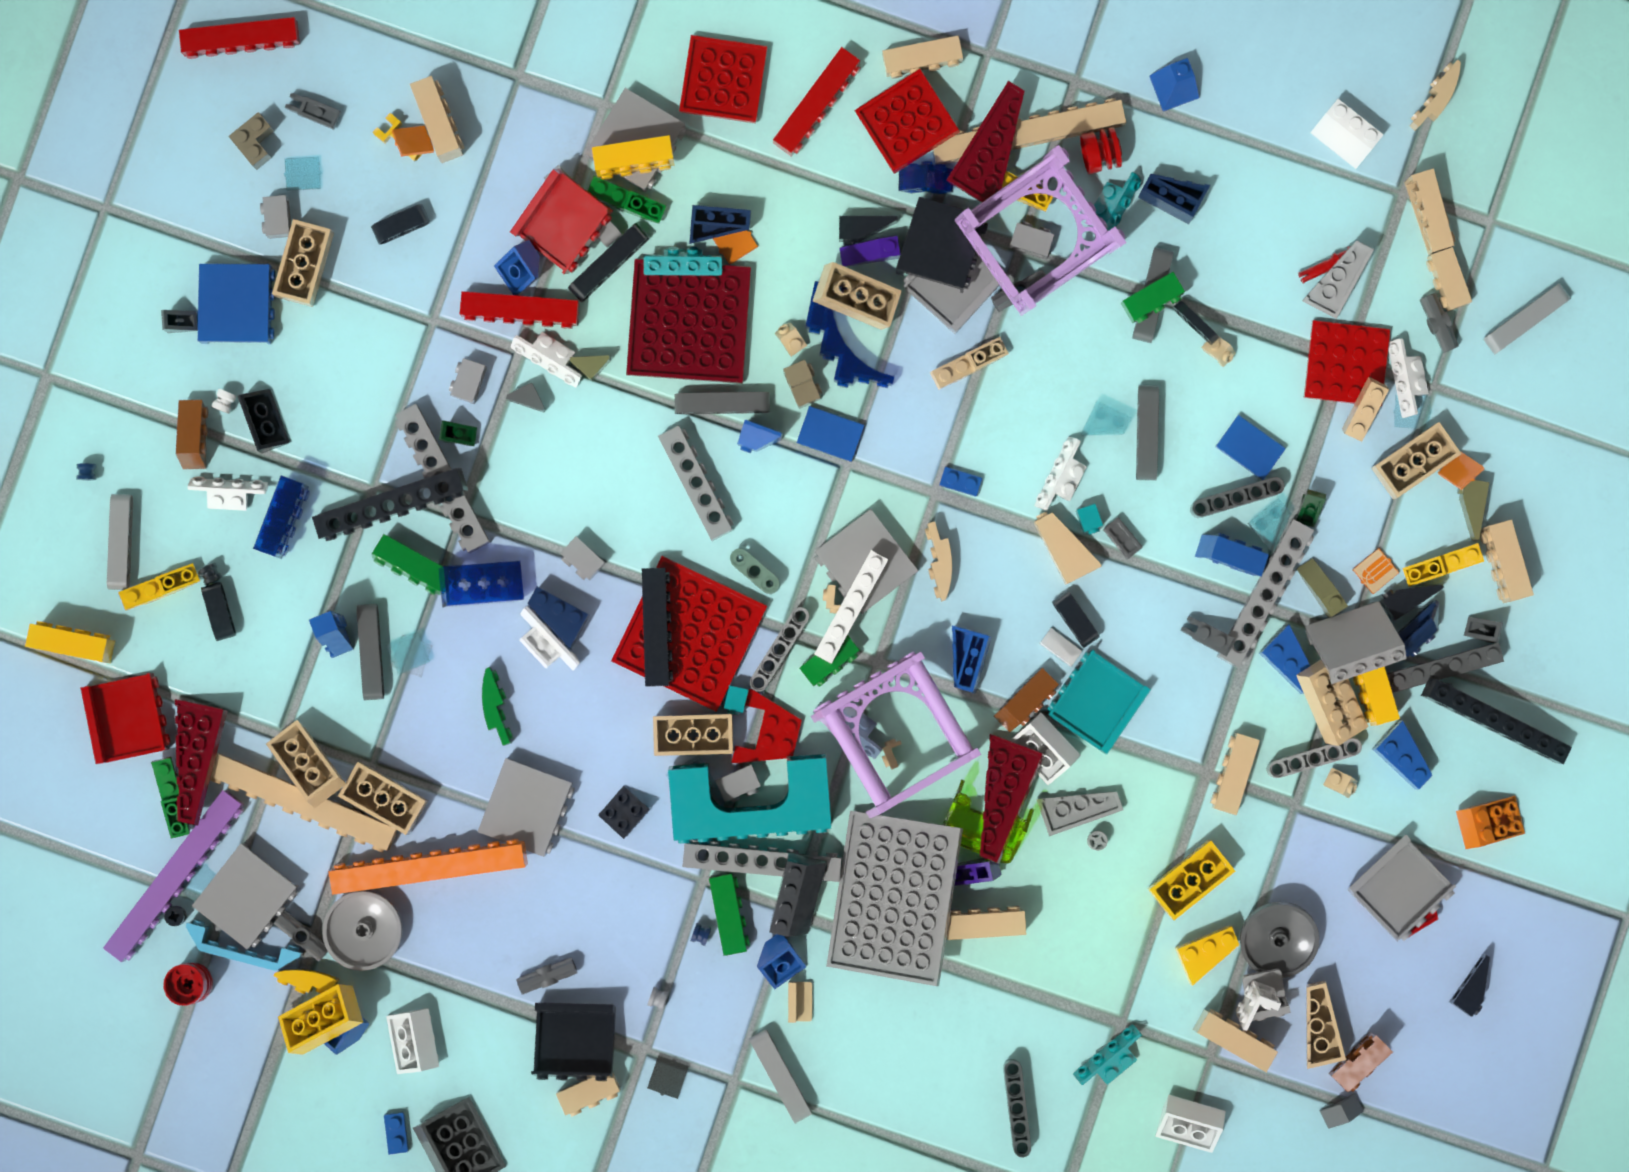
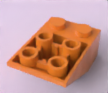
M1515 796L1456 811L1465 849L1478 848L1525 834Z

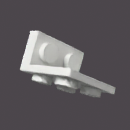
M1252 980L1250 986L1248 985L1245 989V997L1242 1003L1240 1002L1236 1008V1014L1243 1030L1247 1031L1259 1005L1267 1010L1272 1008L1278 1011L1281 1002L1273 987Z

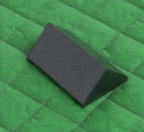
M271 389L237 396L258 452L265 453L290 443Z

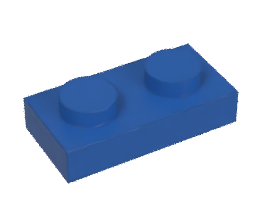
M945 467L939 486L977 497L982 478Z
M404 1112L385 1114L384 1123L388 1155L409 1152Z

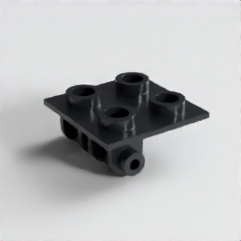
M623 786L598 816L625 839L650 809Z

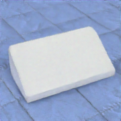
M1050 628L1039 643L1070 667H1072L1082 653L1079 648L1052 628Z

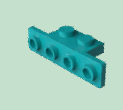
M1131 172L1123 188L1107 182L1094 204L1096 215L1107 224V231L1116 227L1121 222L1123 213L1130 206L1135 192L1140 188L1142 180L1134 172Z
M669 247L664 249L663 255L644 256V274L722 275V257L703 256V249L697 247H689L687 249Z
M1131 1024L1102 1050L1094 1054L1084 1065L1080 1066L1073 1073L1074 1077L1081 1085H1084L1093 1076L1098 1074L1107 1085L1137 1061L1128 1047L1142 1036L1141 1032Z

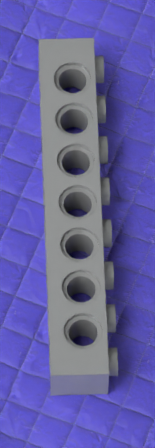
M417 404L395 414L397 417L395 423L400 431L403 430L407 436L404 440L408 448L412 447L416 453L413 457L417 465L421 464L425 470L422 472L424 478L452 470ZM413 423L419 425L416 433H410L409 427ZM427 441L428 447L425 450H419V442ZM434 457L437 459V464L435 467L430 468L427 465V461ZM447 482L441 486L444 493L449 489ZM463 492L464 496L456 498L452 502L446 501L442 503L443 505L440 508L444 516H449L452 521L449 525L453 533H458L461 538L458 542L462 550L472 553L491 542ZM457 509L464 510L463 518H455L454 513ZM465 527H473V534L471 536L464 535Z
M1294 519L1290 521L1265 566L1262 577H1259L1228 634L1235 638L1236 641L1239 640L1243 643L1242 651L1235 650L1233 645L1227 657L1220 653L1216 657L1236 668H1239L1240 665H1245L1249 657L1246 655L1248 650L1255 647L1258 638H1256L1258 632L1264 630L1268 623L1265 619L1268 614L1272 615L1277 606L1275 604L1277 597H1282L1286 590L1284 585L1287 579L1291 580L1296 572L1293 569L1294 566L1302 561L1305 555L1303 553L1305 546L1309 547L1314 539L1312 535L1313 529ZM1292 538H1296L1299 541L1297 549L1292 548L1290 545ZM1283 555H1286L1290 558V564L1288 566H1285L1281 563V557ZM1274 572L1279 573L1281 576L1279 583L1273 582L1271 578ZM1264 589H1268L1271 592L1272 596L1269 600L1264 599L1262 596ZM1255 606L1262 609L1260 617H1256L1253 614ZM1246 623L1251 624L1253 627L1251 634H1246L1243 630Z
M690 840V843L684 844L682 867L782 877L784 868L776 865L777 858L785 857L787 859L788 852L798 854L799 850L787 849L786 853L779 852V848L767 847V851L759 850L760 846L748 845V849L740 848V844L728 843V847H722L720 842H709V845H701V842H698V840ZM702 849L709 852V858L705 861L700 860L698 857V852ZM721 851L727 852L729 855L728 861L720 862L717 857L718 853ZM806 851V854H798L827 861V867L822 880L839 882L841 858H838V854L826 853V856H818V852ZM740 853H745L748 856L746 864H740L737 861V856ZM759 855H765L768 858V863L765 866L757 864L756 860Z

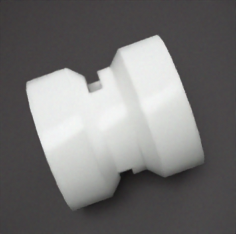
M218 389V398L213 401L211 407L230 414L231 403L235 402L237 396Z

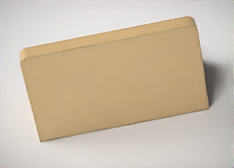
M788 982V1023L812 1021V982Z

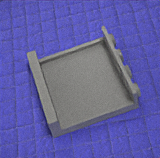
M624 88L585 152V156L592 161L594 160L592 147L670 135L672 151L674 153L676 150L674 145L678 139L682 140L687 131L685 130L686 126L684 122ZM659 168L652 169V172L644 174L637 171L623 178L640 187L646 193L648 189L651 190L655 185L656 179L654 178L657 173H662Z
M977 252L974 259H977L974 271L970 270L968 276L971 277L969 288H965L963 293H960V289L910 274L903 280L905 282L903 288L954 334L960 330L1000 286Z
M871 509L815 551L817 556L814 557L821 567L825 565L828 569L826 574L831 581L834 582L836 580L840 585L838 590L844 598L871 550L888 559L860 611L861 614L918 572L917 568Z
M1379 601L1305 626L1307 640L1310 645H1314L1329 673L1331 684L1406 659L1404 643Z
M505 758L478 832L505 843L510 839L525 841L527 851L545 857L546 853L550 854L554 843L551 840L553 835L557 836L561 825L558 824L560 816H565L568 807L565 806L567 798L571 799L575 789L572 787L573 783Z
M1407 835L1399 840L1348 888V891L1397 942L1400 939L1405 941L1412 934L1410 930L1415 925L1419 928L1426 921L1424 916L1429 912L1431 914L1435 913L1441 907L1438 903L1442 899L1447 901L1455 894L1453 889L1456 887L1410 842L1411 839Z
M241 843L197 898L192 907L248 950L251 947L256 948L261 942L260 936L264 931L267 933L274 925L273 919L276 916L279 917L286 910L284 905L288 900L292 901L299 892L296 890L299 886L294 885L252 852L245 843Z

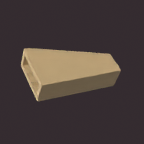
M1047 512L1036 516L1037 520L1034 524L1065 585L1102 567L1100 562L1053 513L1047 514Z

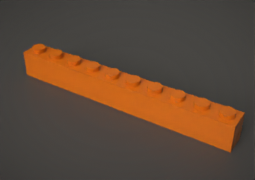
M510 839L505 844H499V841L487 843L488 846L480 847V844L468 846V849L462 850L461 847L450 848L448 852L433 850L427 855H422V852L410 854L411 857L403 858V855L391 857V860L385 861L384 858H376L371 863H365L362 860L353 862V865L346 866L345 863L336 864L334 868L328 871L332 895L525 868L528 865L525 841Z

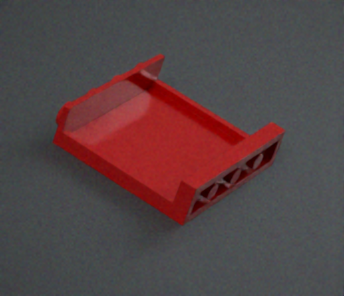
M553 169L512 227L510 233L515 237L520 236L525 241L530 240L536 250L563 270V274H569L577 269L579 259L585 257L589 252L590 248L588 246L592 241L595 242L601 234L599 231L603 225L606 226L612 219L610 215L613 210L563 171Z
M154 673L94 686L80 687L95 764H104L169 750L168 745L171 742L169 734L165 733L164 726H167L165 715L161 713L160 707H163L161 696H158L157 693L159 682Z

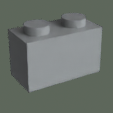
M286 195L262 197L263 203H260L261 215H264L265 221L262 222L263 234H266L269 239L288 237L291 228L289 198Z
M1027 222L1017 223L1009 248L1046 259L1054 234L1051 233V230L1040 227V229L1033 228L1032 224Z
M463 358L462 362L457 364L455 373L458 374L456 380H452L450 384V395L475 404L487 367Z
M577 536L560 553L563 556L561 560L569 567L573 565L578 569L575 573L583 580L586 578L591 580L606 564Z
M752 765L715 780L724 802L729 801L730 804L741 800L740 795L747 793L750 796L759 792L758 787H761Z

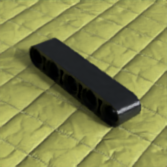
M635 223L569 285L568 289L580 302L585 301L649 240L650 236Z

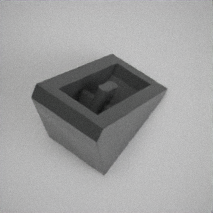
M161 310L162 330L165 332L198 331L196 311Z
M532 383L506 396L507 401L543 413L545 412V407Z
M1468 617L1464 636L1489 643H1498L1503 623Z
M1355 1093L1320 1110L1328 1129L1349 1123L1364 1112Z

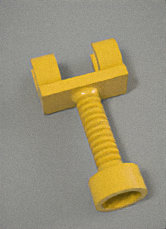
M391 113L385 118L392 124V127L386 133L378 127L372 132L384 144L391 137L394 138L392 129H399L402 125L401 121ZM422 154L411 155L409 157L413 161H417L422 156Z

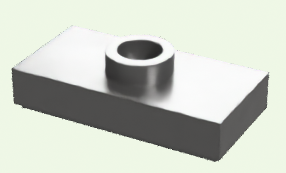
M1119 517L1103 529L1127 560L1143 548Z

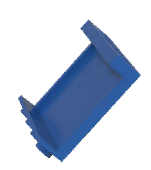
M199 264V343L236 342L271 344V339H274V328H271V321L275 319V310L272 308V301L275 300V296L272 294V281H275L276 277L272 266L269 264Z

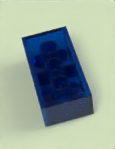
M280 476L253 549L279 559L287 555L289 538H293L296 527L294 525L296 520L301 518L303 501L306 502L310 494L309 486L288 477Z
M520 561L444 566L439 568L442 608L519 602L524 600ZM501 578V581H503L504 585L498 584L497 581ZM481 580L485 584L483 589L481 585H478V582H480ZM463 582L465 584L464 590L463 587H459V583Z

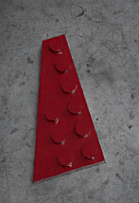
M1009 80L946 180L981 203L1002 189L1025 90Z
M175 699V706H177L175 723L178 727V735L176 736V767H178L179 777H177V785H179L177 821L198 826L228 711Z
M990 734L980 856L999 864L1044 754Z

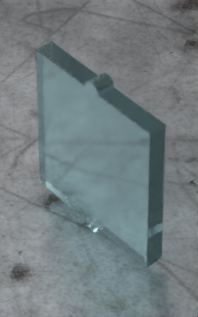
M319 157L285 159L284 176L286 177L287 191L321 189L320 175L322 172L320 171Z
M1396 395L1395 409L1393 410L1395 414L1394 428L1427 430L1429 428V415H1431L1429 411L1430 397L1415 396L1418 414L1402 418L1398 395Z
M418 632L386 645L391 656L390 661L394 663L398 675L430 662L425 650L426 645H423Z
M207 864L198 865L194 870L196 874L190 882L186 880L182 886L184 888L182 893L192 902L201 895L215 877L208 869Z

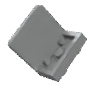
M1280 969L1247 974L1242 977L1244 992L1246 987L1250 986L1252 980L1273 987L1281 1002L1278 1011L1272 1008L1267 1010L1259 1005L1253 1020L1262 1021L1268 1017H1282L1285 1014L1291 1013L1290 1006L1285 997Z

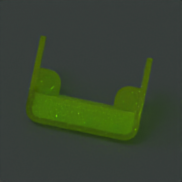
M961 779L942 825L963 828L960 846L980 854L983 813L970 808L972 804L970 797L961 793L965 780ZM1030 809L1026 819L1018 817L1000 863L1008 864L1012 862L1027 833L1034 809Z

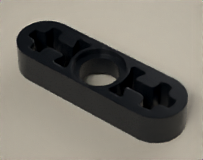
M1180 300L1173 306L1174 311L1210 345L1219 339L1215 331L1184 302Z

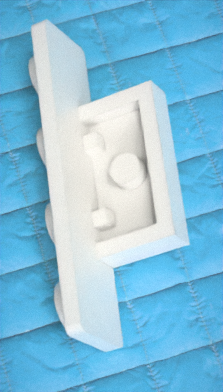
M543 332L533 345L518 335L513 338L511 348L516 353L522 354L534 364H538L546 369L550 374L564 380L565 383L575 388L579 385L582 375L567 366L570 362V357H573L575 354L573 350Z
M1396 339L1389 342L1388 350L1402 418H1407L1418 414L1415 396L1429 393L1421 356L1407 357L1403 339Z
M1068 437L1063 443L1062 450L1054 461V466L1047 476L1041 492L1037 496L1035 507L1047 510L1055 494L1064 500H1071L1087 466L1073 459L1081 443L1079 439Z
M204 477L191 478L188 483V490L207 491V507L209 509L247 511L248 508L247 493L266 494L269 487L268 482L261 480L243 481L242 479L224 480L223 478L205 479Z
M526 606L520 614L530 624L532 629L521 637L520 642L545 668H548L560 657L574 671L580 664L578 657L565 647L564 642L560 638H556L551 628L546 623H542L533 609H529Z

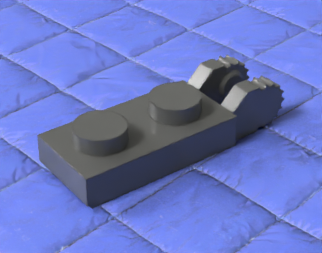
M294 93L290 94L289 97L292 100L302 104L300 109L291 104H286L285 109L327 128L335 129L342 113L341 111L308 97H302Z
M1188 616L1187 621L1192 625L1198 626V629L1194 633L1187 627H1182L1181 631L1191 636L1195 641L1227 657L1236 639L1204 622H1199Z

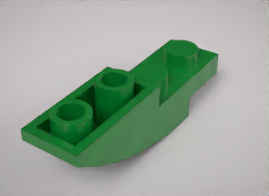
M596 176L592 177L587 190L604 204L657 224L660 223L666 208L664 204L634 191H628Z
M488 667L485 669L482 684L483 713L488 730L496 729L502 745L506 746L512 743L513 735L510 728H506L504 724L506 716L503 709L499 710L498 707L504 705V699L507 698L503 688L499 689L497 681L500 680L497 671H492V668Z
M172 757L152 761L151 764L161 796L160 802L170 838L190 834L189 824L177 821V797L179 796L177 777L179 776L175 771Z

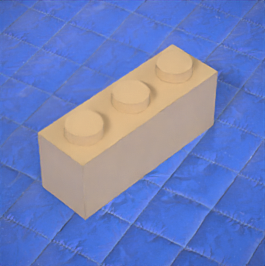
M1453 247L1428 256L1426 265L1429 272L1433 273V285L1436 290H1439L1441 296L1439 301L1442 308L1449 312L1472 303Z
M1368 377L1342 427L1344 434L1361 442L1363 441L1389 391L1385 384Z
M613 1073V1078H607L605 1082L595 1081V1078H588L587 1081H581L558 1091L556 1096L565 1116L570 1114L573 1117L581 1113V1109L586 1106L590 1109L599 1105V1101L604 1098L608 1101L617 1097V1093L621 1089Z

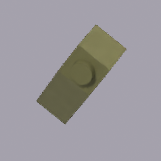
M1475 480L1471 481L1462 490L1457 489V493L1460 494L1459 501L1471 541H1478L1480 539L1490 482Z
M1313 558L1296 569L1328 618L1333 617L1348 607L1339 591Z

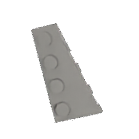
M1356 240L1302 301L1337 319L1374 249Z
M1117 792L1036 799L1049 836L1123 811Z

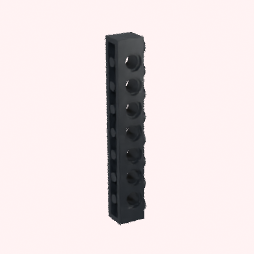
M455 468L312 516L318 539H325L327 542L337 539V535L341 533L344 536L355 533V529L359 527L362 530L370 528L377 521H380V523L388 522L391 520V516H406L409 514V510L416 509V511L428 508L427 504L434 502V505L446 502L445 498L451 496L452 499L464 496L463 492L469 490L462 468ZM444 482H447L449 489L444 493L441 486ZM426 488H428L431 493L430 497L427 499L423 495V491ZM408 494L412 496V503L410 505L405 502V497ZM390 500L394 503L392 511L387 508V503ZM372 506L376 509L374 517L369 514V509ZM354 512L358 515L356 523L351 520ZM336 518L340 521L338 529L333 526Z
M1429 678L1421 694L1422 697L1554 763L1564 765L1571 751V746L1438 679Z

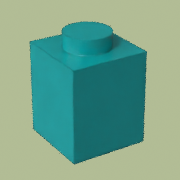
M1096 504L1075 511L1083 533L1088 532L1091 535L1100 532L1099 528L1103 524Z
M729 685L724 709H728L727 713L738 716L739 712H744L749 690Z

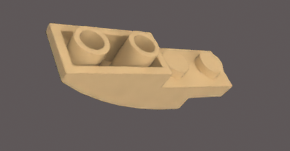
M1459 60L1454 64L1450 62L1443 70L1445 72L1443 77L1437 76L1430 84L1433 87L1429 91L1432 96L1423 104L1426 108L1422 112L1418 110L1411 118L1413 122L1410 124V127L1414 131L1417 130L1427 117L1434 122L1445 109L1458 82L1461 65Z
M998 337L931 371L930 374L938 390L987 367L1009 353L1001 338Z
M931 522L927 524L928 528L924 530L927 540L932 541L933 547L930 548L933 559L937 558V562L930 564L931 568L928 569L931 580L935 579L937 587H933L935 596L940 598L942 602L946 600L950 588L952 556L948 538L940 540L936 523Z

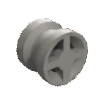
M1093 831L1088 835L1087 844L1091 849L1099 851L1107 846L1108 839L1103 832Z
M653 987L647 1005L650 1007L654 1005L659 1010H662L668 991L662 992L658 988Z

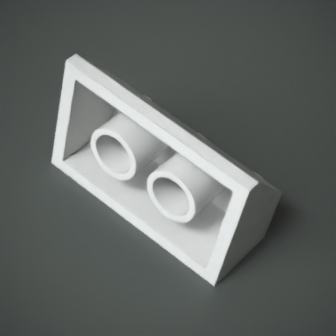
M1339 99L1336 100L1311 131L1313 136L1355 169L1383 136L1380 131Z
M1041 712L1010 740L1013 743L1044 754L1037 774L1047 785L1064 773L1081 756Z
M429 1008L386 1016L397 1074L421 1072L439 1067Z
M1168 1095L1162 1109L1155 1137L1212 1153L1223 1131L1226 1111Z

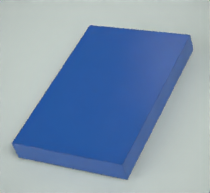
M809 406L796 443L852 462L864 425Z
M1237 415L1215 446L1262 481L1286 449L1239 415Z

